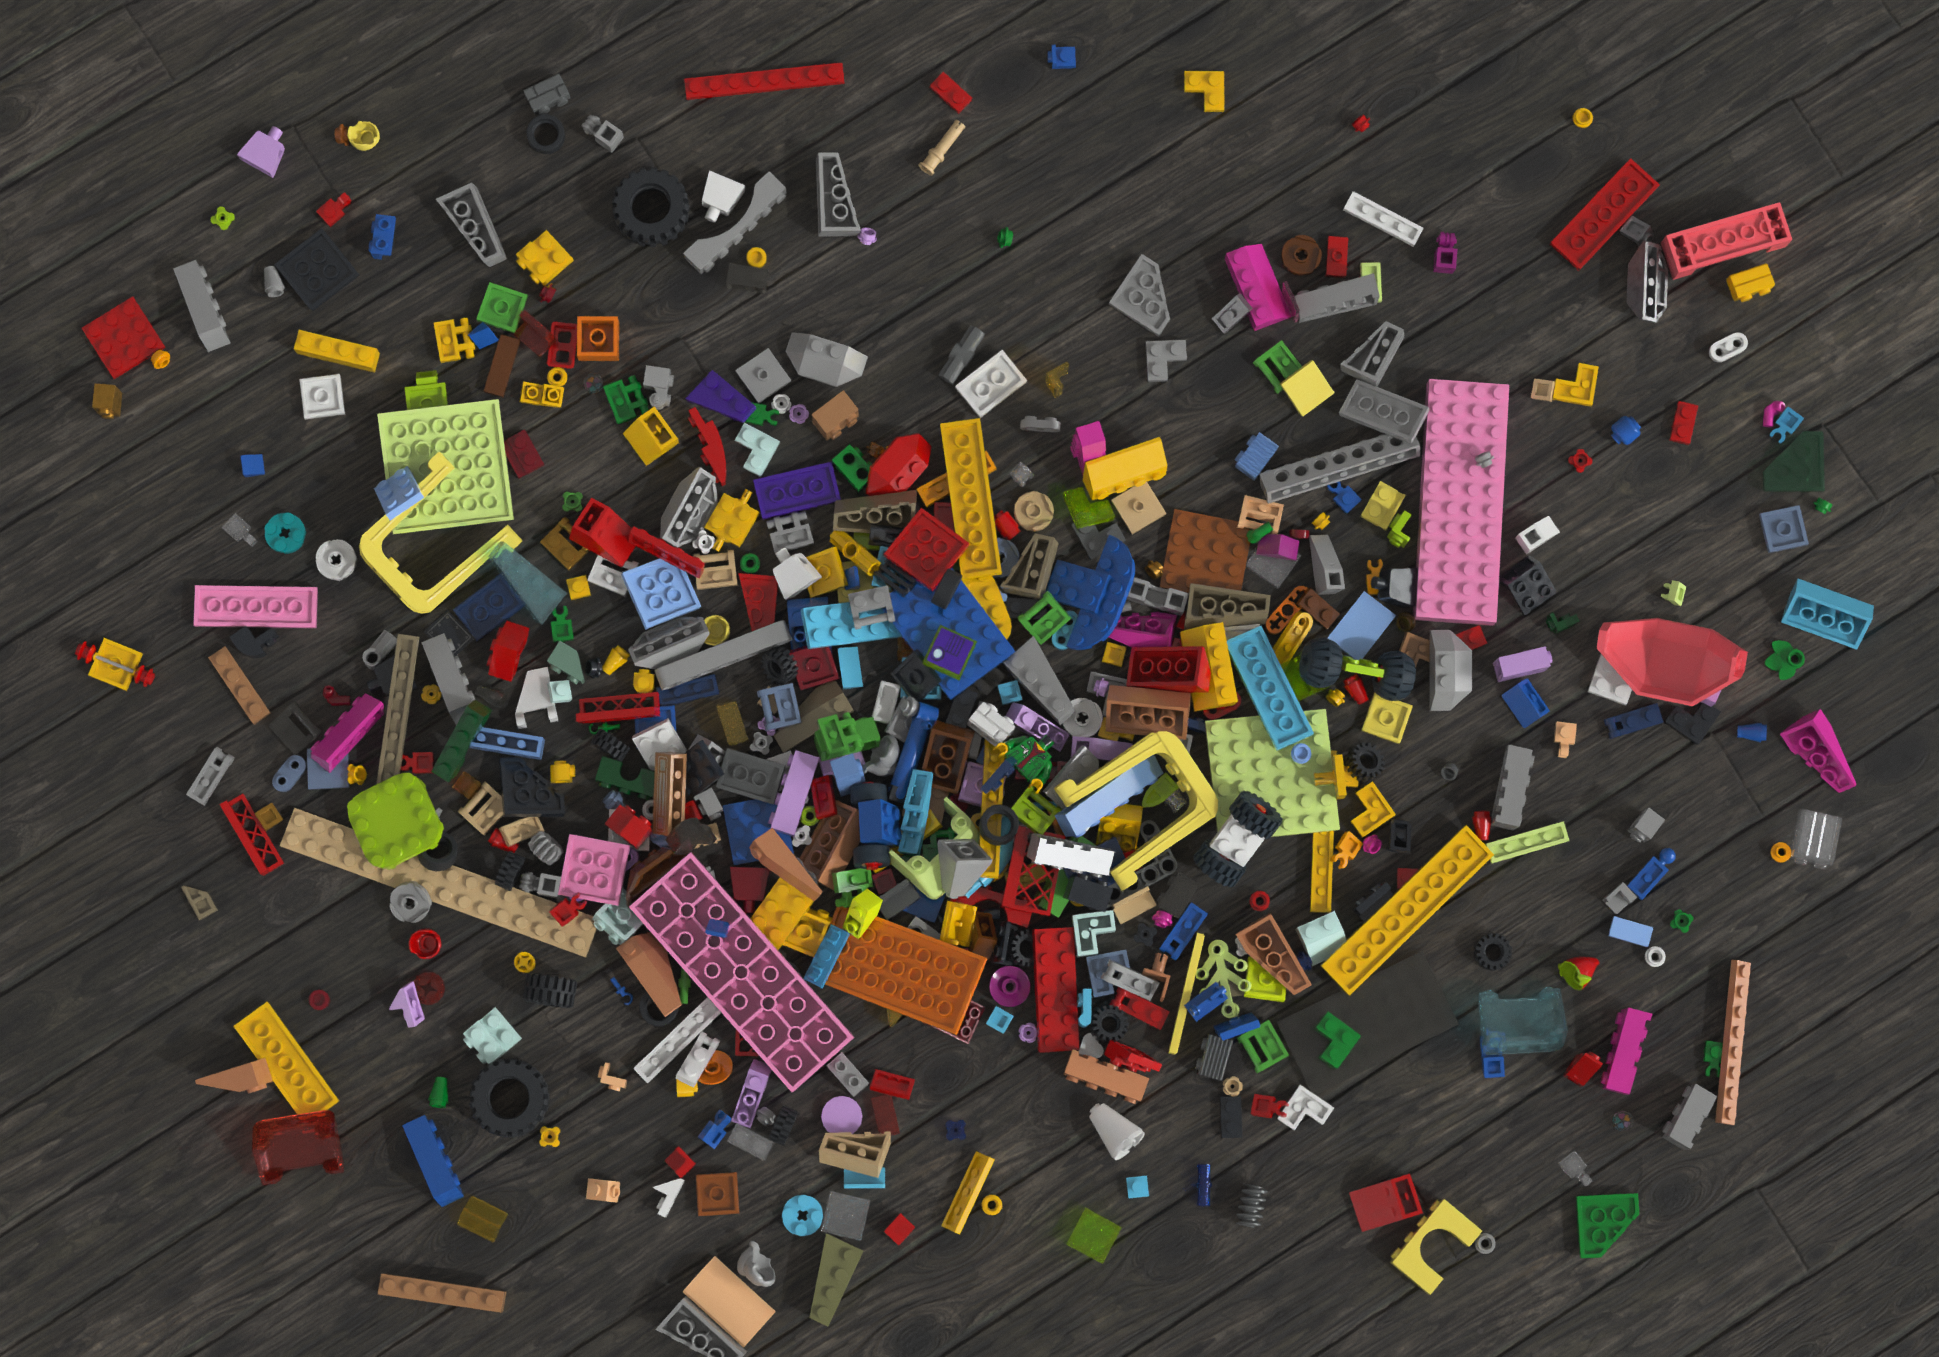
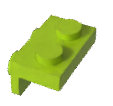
M1404 511L1402 515L1398 513L1389 525L1392 530L1387 537L1390 539L1389 542L1398 548L1400 546L1404 548L1410 540V537L1401 532L1411 516L1407 511Z

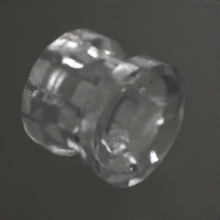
M1022 462L1017 464L1015 470L1009 472L1011 478L1021 487L1026 485L1028 479L1034 477V474Z
M1177 789L1163 803L1169 805L1171 812L1175 814L1189 800L1183 798L1181 791Z

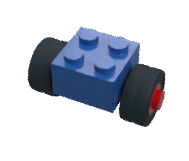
M874 782L854 785L850 788L851 805L859 807L860 842L865 844L853 849L854 866L867 870H877L878 868L889 866V848L899 847L902 833L899 829L900 810L898 806L887 802L886 785Z

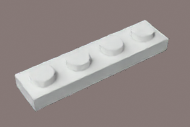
M1352 192L1343 211L1413 247L1423 230V227L1355 192Z

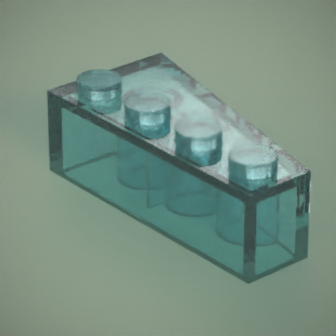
M500 541L488 556L538 624L542 625L567 594L505 542Z

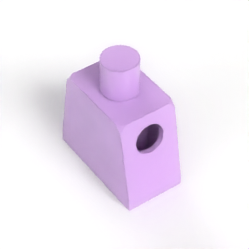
M272 126L267 135L257 131L239 151L238 157L243 162L273 178L285 150L283 144L278 142L283 132Z

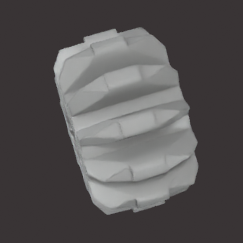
M544 831L538 832L528 843L533 854L548 865L554 864L564 853L562 846Z

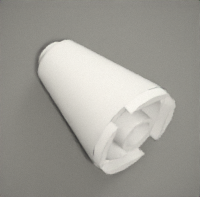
M1098 1103L1090 1110L1091 1115L1089 1118L1111 1157L1115 1160H1119L1130 1152L1129 1149L1132 1146L1135 1147L1145 1135L1141 1128L1104 1103L1101 1105Z

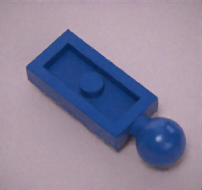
M1671 848L1662 849L1659 854L1660 859L1658 860L1653 856L1630 881L1627 887L1640 900H1643L1669 871L1664 865L1670 864L1675 860V852Z

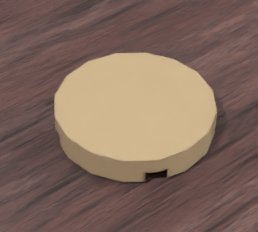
M1036 491L1027 492L1020 496L1015 504V520L1020 527L1027 531L1036 532L1043 530L1053 519V504L1045 494Z

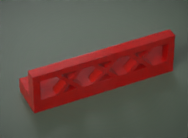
M659 692L579 699L580 713L576 714V722L586 724L660 717ZM654 697V707H644L642 705L646 698ZM628 699H632L636 703L632 709H625L622 705ZM608 701H612L617 705L614 710L605 711L603 709ZM585 703H593L598 708L594 712L586 713Z
M244 794L229 802L226 800L219 804L262 876L285 864L268 834L256 818L255 812ZM241 800L246 806L244 815L236 813L232 807ZM246 818L255 821L254 832L245 829ZM256 835L265 838L264 849L256 848L254 845ZM266 853L274 854L278 862L267 867L264 862Z

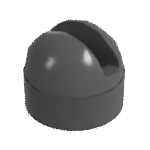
M1454 763L1445 764L1441 770L1442 777L1449 781L1454 780L1458 774V767Z

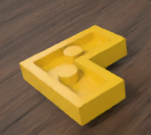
M1184 71V92L1204 93V112H1224V71Z
M1579 363L1575 382L1556 379L1552 400L1591 407L1593 405L1599 366Z
M1373 781L1355 793L1366 808V811L1350 822L1362 838L1396 815Z

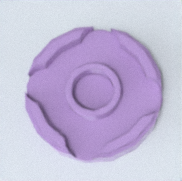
M839 1096L832 1098L826 1103L822 1110L821 1118L823 1126L829 1133L851 1132L853 1134L861 1125L862 1112L856 1101L850 1097Z

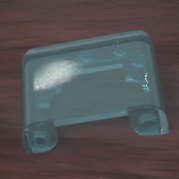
M1546 987L1542 989L1538 997L1499 999L1498 994L1490 990L1479 993L1481 1043L1484 1054L1557 1051L1563 1047L1568 1027L1560 988Z

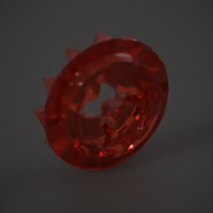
M424 972L414 980L420 1003L432 1005L443 997L445 985L439 975L433 972ZM430 982L431 987L437 991H429L425 997V990L420 985H427Z

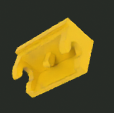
M947 901L940 940L953 945L969 947L977 907L961 902Z

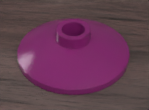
M1005 966L998 969L990 980L991 996L998 1004L1005 1007L1020 1005L1026 1000L1030 992L1028 976L1023 970L1014 966ZM1006 984H1013V990L1008 991L1006 989Z

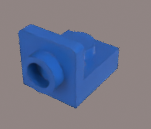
M1056 44L1051 45V51H1047L1048 63H1052V69L1076 68L1075 47H1056Z

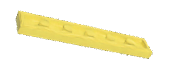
M1197 933L1195 936L1168 1050L1169 1054L1175 1055L1178 1052L1187 1013L1184 1005L1190 1001L1205 937L1204 934Z

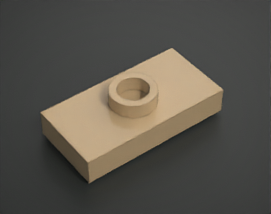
M524 817L499 828L507 847L529 839L540 831H545L538 817Z

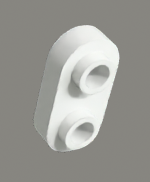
M1733 333L1715 342L1709 349V356L1715 362H1723L1742 353L1748 345V340L1742 333ZM1733 341H1737L1739 347H1735ZM1716 350H1720L1722 355L1718 356Z

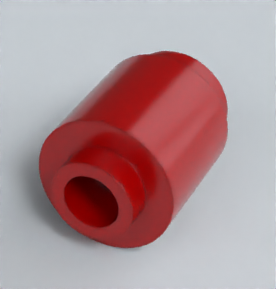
M1000 511L994 516L995 528L1003 538L1006 537L1010 541L1021 532L1018 528V523L1008 511L1005 513Z

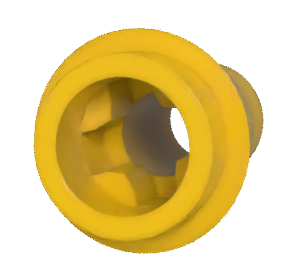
M619 645L612 648L602 666V670L611 675L628 661L629 653Z

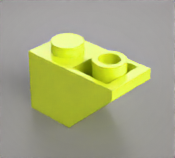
M868 888L852 899L842 928L859 939L878 915L883 900Z

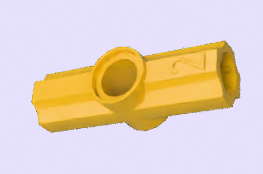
M833 531L831 533L829 542L868 576L874 575L873 572L879 570L881 562L845 531Z

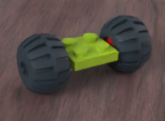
M1315 638L1308 641L1302 650L1299 662L1300 676L1310 686L1325 688L1333 685L1337 681L1342 669L1348 672L1373 676L1372 685L1374 691L1381 698L1388 701L1405 699L1411 693L1416 678L1415 663L1411 657L1403 652L1389 651L1383 653L1376 663L1361 658L1357 660L1353 659V657L1342 655L1340 646L1328 638Z

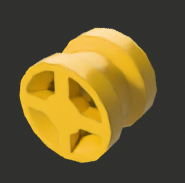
M521 952L515 957L514 965L518 971L529 973L535 968L536 961L530 953Z

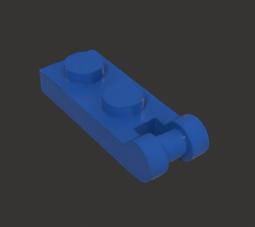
M1191 902L1159 950L1163 953L1167 952L1176 961L1208 913ZM1172 940L1180 944L1177 949L1170 945Z

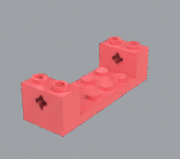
M1779 202L1666 235L1661 241V246L1672 280L1692 275L1696 269L1763 249H1766V252H1771L1784 248L1792 241V237Z

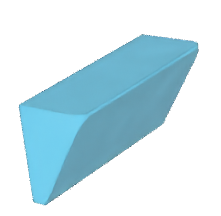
M858 647L837 648L843 690L863 687Z

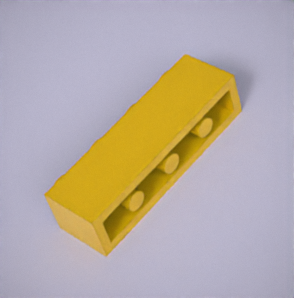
M302 330L298 331L294 346L297 354L374 373L380 355L377 348Z

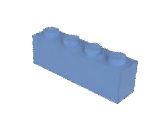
M483 727L469 748L542 760L545 739L538 736Z

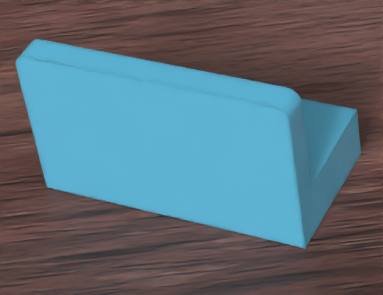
M885 1167L881 1169L879 1178L844 1169V1189L885 1188Z

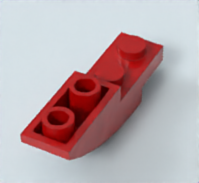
M694 407L688 410L690 415L688 420L693 428L697 427L700 434L697 436L703 445L707 444V446L701 449L703 455L700 457L705 466L710 465L713 472L710 474L716 477V483L720 482L723 487L726 485L727 471L720 435L713 420L705 424L698 410Z

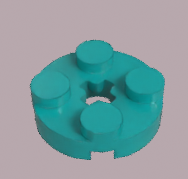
M291 513L277 514L265 525L266 542L275 551L285 554L293 553L304 543L303 541L306 536L305 526L297 516ZM282 529H290L291 532L288 533V538L280 537Z

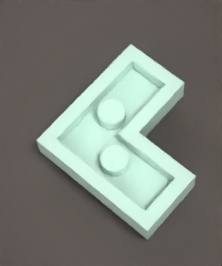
M746 423L743 424L735 439V442L752 450L743 468L762 477L780 441Z

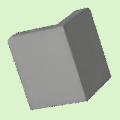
M1622 882L1603 899V902L1614 914H1618L1624 907L1634 901L1637 896Z

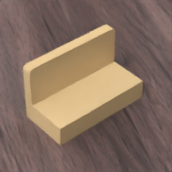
M1148 886L1111 906L1120 925L1157 906L1149 892Z

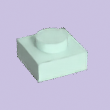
M569 680L553 681L547 684L551 703L570 702L572 700Z

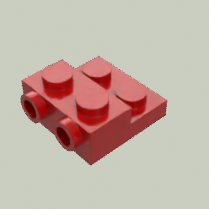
M1113 1040L1109 1041L1104 1055L1110 1058V1063L1119 1067L1122 1064L1126 1065L1125 1068L1133 1072H1137V1070L1150 1072L1151 1069L1159 1072L1162 1066L1160 1062L1143 1051Z

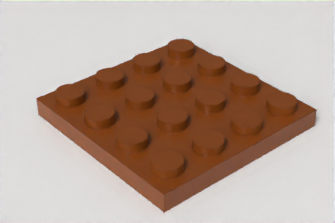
M1174 509L1162 571L1163 576L1161 577L1159 588H1172L1188 593L1192 583L1241 591L1250 546L1246 535L1249 530L1253 529L1237 528L1239 521Z

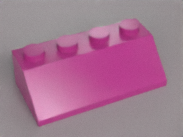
M1262 244L1244 246L1226 253L1225 261L1238 293H1241L1253 308L1247 315L1254 331L1292 317Z
M366 693L362 698L360 696L357 697L352 703V709L349 712L345 711L338 719L340 722L335 727L331 726L324 734L326 737L321 742L317 741L312 746L311 758L330 773L384 715V704Z

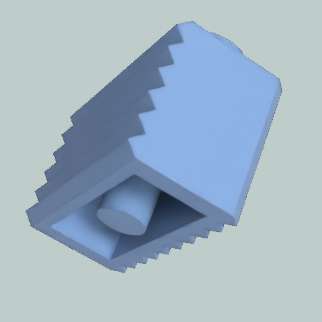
M1260 432L1257 436H1251L1246 443L1249 446L1245 452L1241 450L1235 458V461H1237L1235 468L1253 481H1255L1279 447Z

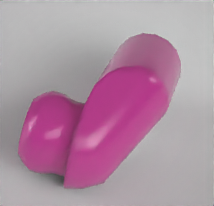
M1773 401L1765 407L1763 416L1764 427H1773L1774 416L1785 410L1784 402Z

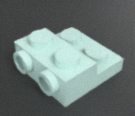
M622 888L619 906L605 903L592 919L595 921L593 923L599 931L604 930L609 934L608 938L614 945H621L627 941L643 925L642 921L626 904L627 891Z
M496 1007L463 1033L465 1035L463 1041L470 1049L475 1047L479 1052L476 1056L483 1064L495 1062L522 1039Z

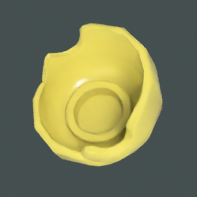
M358 121L355 126L348 128L347 137L351 145L356 149L366 151L376 146L380 139V133L373 123Z
M711 615L704 619L710 632L704 642L705 644L716 646L724 643L729 638L730 626L725 618L719 615Z

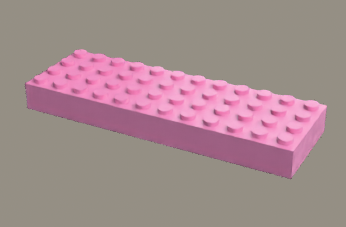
M1429 379L1426 384L1425 406L1429 407V412L1424 420L1416 559L1418 575L1416 606L1413 612L1415 620L1493 626L1497 622L1509 385L1438 379ZM1487 451L1490 452L1491 456H1494L1491 460V465L1485 468L1476 466V456Z
M690 852L629 906L791 1092L799 1088L855 1038L693 853ZM710 919L729 923L726 938L705 933Z

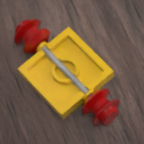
M103 639L98 653L96 652L95 645L88 647L86 641L83 644H79L76 648L75 655H77V660L85 658L86 664L94 660L88 674L89 676L125 691L128 690L133 676L135 683L137 684L141 681L144 687L148 684L151 685L155 678L153 668L147 671L145 670V665L138 667L143 655L141 652L109 639Z

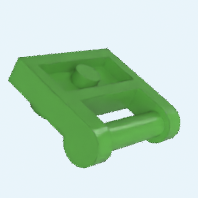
M1282 340L1253 362L1256 368L1259 367L1275 387L1274 391L1277 394L1283 391L1280 385L1281 382L1265 361L1270 359L1285 379L1302 367Z
M1046 591L1042 599L1026 613H1021L1017 618L1030 634L1035 637L1038 643L1042 645L1071 619V616L1055 600L1053 595ZM1049 603L1053 608L1032 625L1029 620Z
M1269 1020L1260 1024L1259 1028L1237 1037V1040L1243 1044L1255 1065L1254 1070L1256 1073L1289 1056ZM1253 1035L1268 1060L1264 1063L1260 1060L1249 1040Z

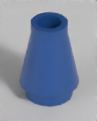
M1762 722L1743 726L1738 725L1737 738H1745L1760 743L1761 741H1766L1767 725H1763Z

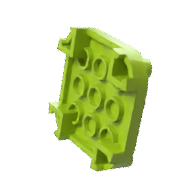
M411 773L397 774L359 793L347 805L349 821L364 855L375 867L388 870L394 869L396 865L428 849L433 850L438 846V842L442 837L443 823L438 818L426 791V785L421 779Z

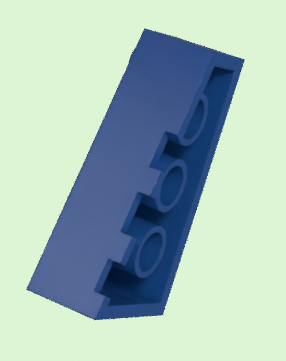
M423 1115L402 1125L431 1194L437 1203L444 1207L463 1198L464 1195L459 1186L461 1184L456 1173H453L451 1169L453 1166L448 1155L445 1156L443 1151L445 1146L441 1138H437L434 1132L437 1128L433 1119L429 1120Z

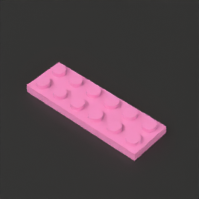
M195 585L194 626L317 628L318 588Z

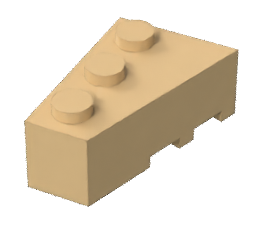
M886 1131L884 1134H871V1132H864V1134H851V1132L825 1133L819 1149V1162L879 1178L891 1144V1131Z

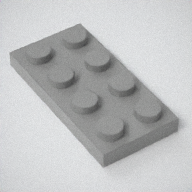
M1356 379L1339 411V415L1412 444L1429 412V407Z

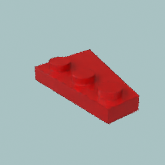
M738 573L752 631L775 623L778 583L775 576Z

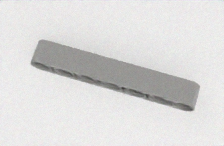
M785 620L662 666L654 672L661 690H666L776 646L783 645L791 641L792 638Z

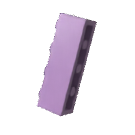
M797 750L794 755L790 754L787 763L790 769L788 774L784 773L781 785L784 788L782 794H777L774 803L778 807L776 813H771L768 822L775 831L795 836L819 757Z

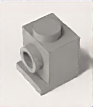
M712 787L694 796L696 803L701 802L698 807L703 816L707 814L710 821L722 816L721 812L724 810Z

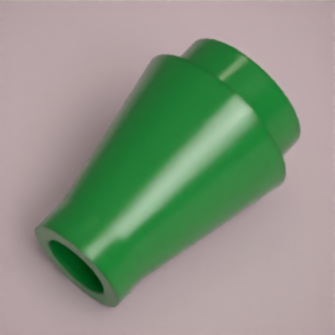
M435 1078L428 1101H430L429 1106L446 1108L448 1103L447 1078Z

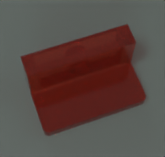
M523 310L519 316L524 323L516 330L514 335L536 355L541 357L557 340L548 329L527 311Z

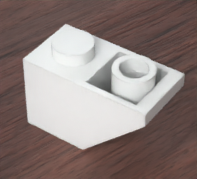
M1547 516L1519 533L1515 539L1527 555L1560 533L1551 518Z

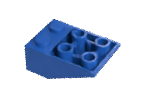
M828 597L787 600L789 631L792 638L790 641L791 650L807 646L801 609L828 605Z

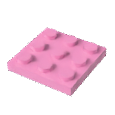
M569 834L558 895L573 897L575 893L579 892V899L619 906L630 845Z

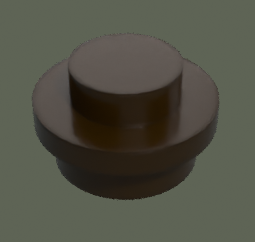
M1402 612L1397 616L1396 625L1399 630L1409 632L1415 628L1416 620L1411 613Z

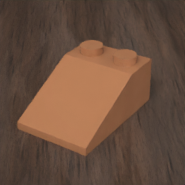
M266 1058L195 1080L196 1084L237 1092L247 1090L248 1094L267 1088L266 1083L273 1081Z

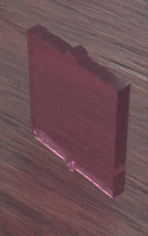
M1285 281L1283 282L1282 294L1295 323L1298 322L1300 309L1288 282Z

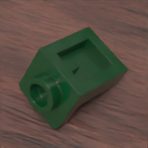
M1553 612L1547 615L1546 620L1549 630H1553L1555 634L1580 622L1577 614L1573 616L1566 614L1560 617V622H1558Z

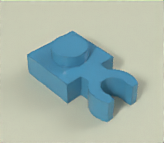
M1787 407L1775 422L1780 427L1772 430L1770 437L1772 438L1775 433H1780L1781 439L1778 443H1782L1785 440V433L1788 432L1792 435L1804 418L1790 407Z

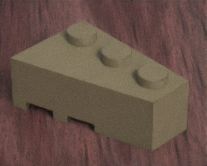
M1034 534L1022 552L1021 558L1013 566L1011 573L1000 586L1005 593L1037 600L1043 598L1059 545L1054 537Z

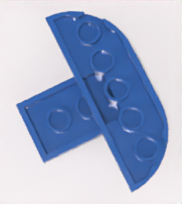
M1109 535L1096 570L1057 560L1046 591H1049L1058 603L1080 609L1066 646L1069 649H1090L1101 640H1106L1115 629L1135 576V562L1132 559L1129 548L1112 535Z

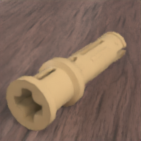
M955 120L937 146L928 151L929 154L925 160L918 164L922 171L931 176L934 174V169L937 165L944 161V154L965 129L963 123L959 125L960 121Z

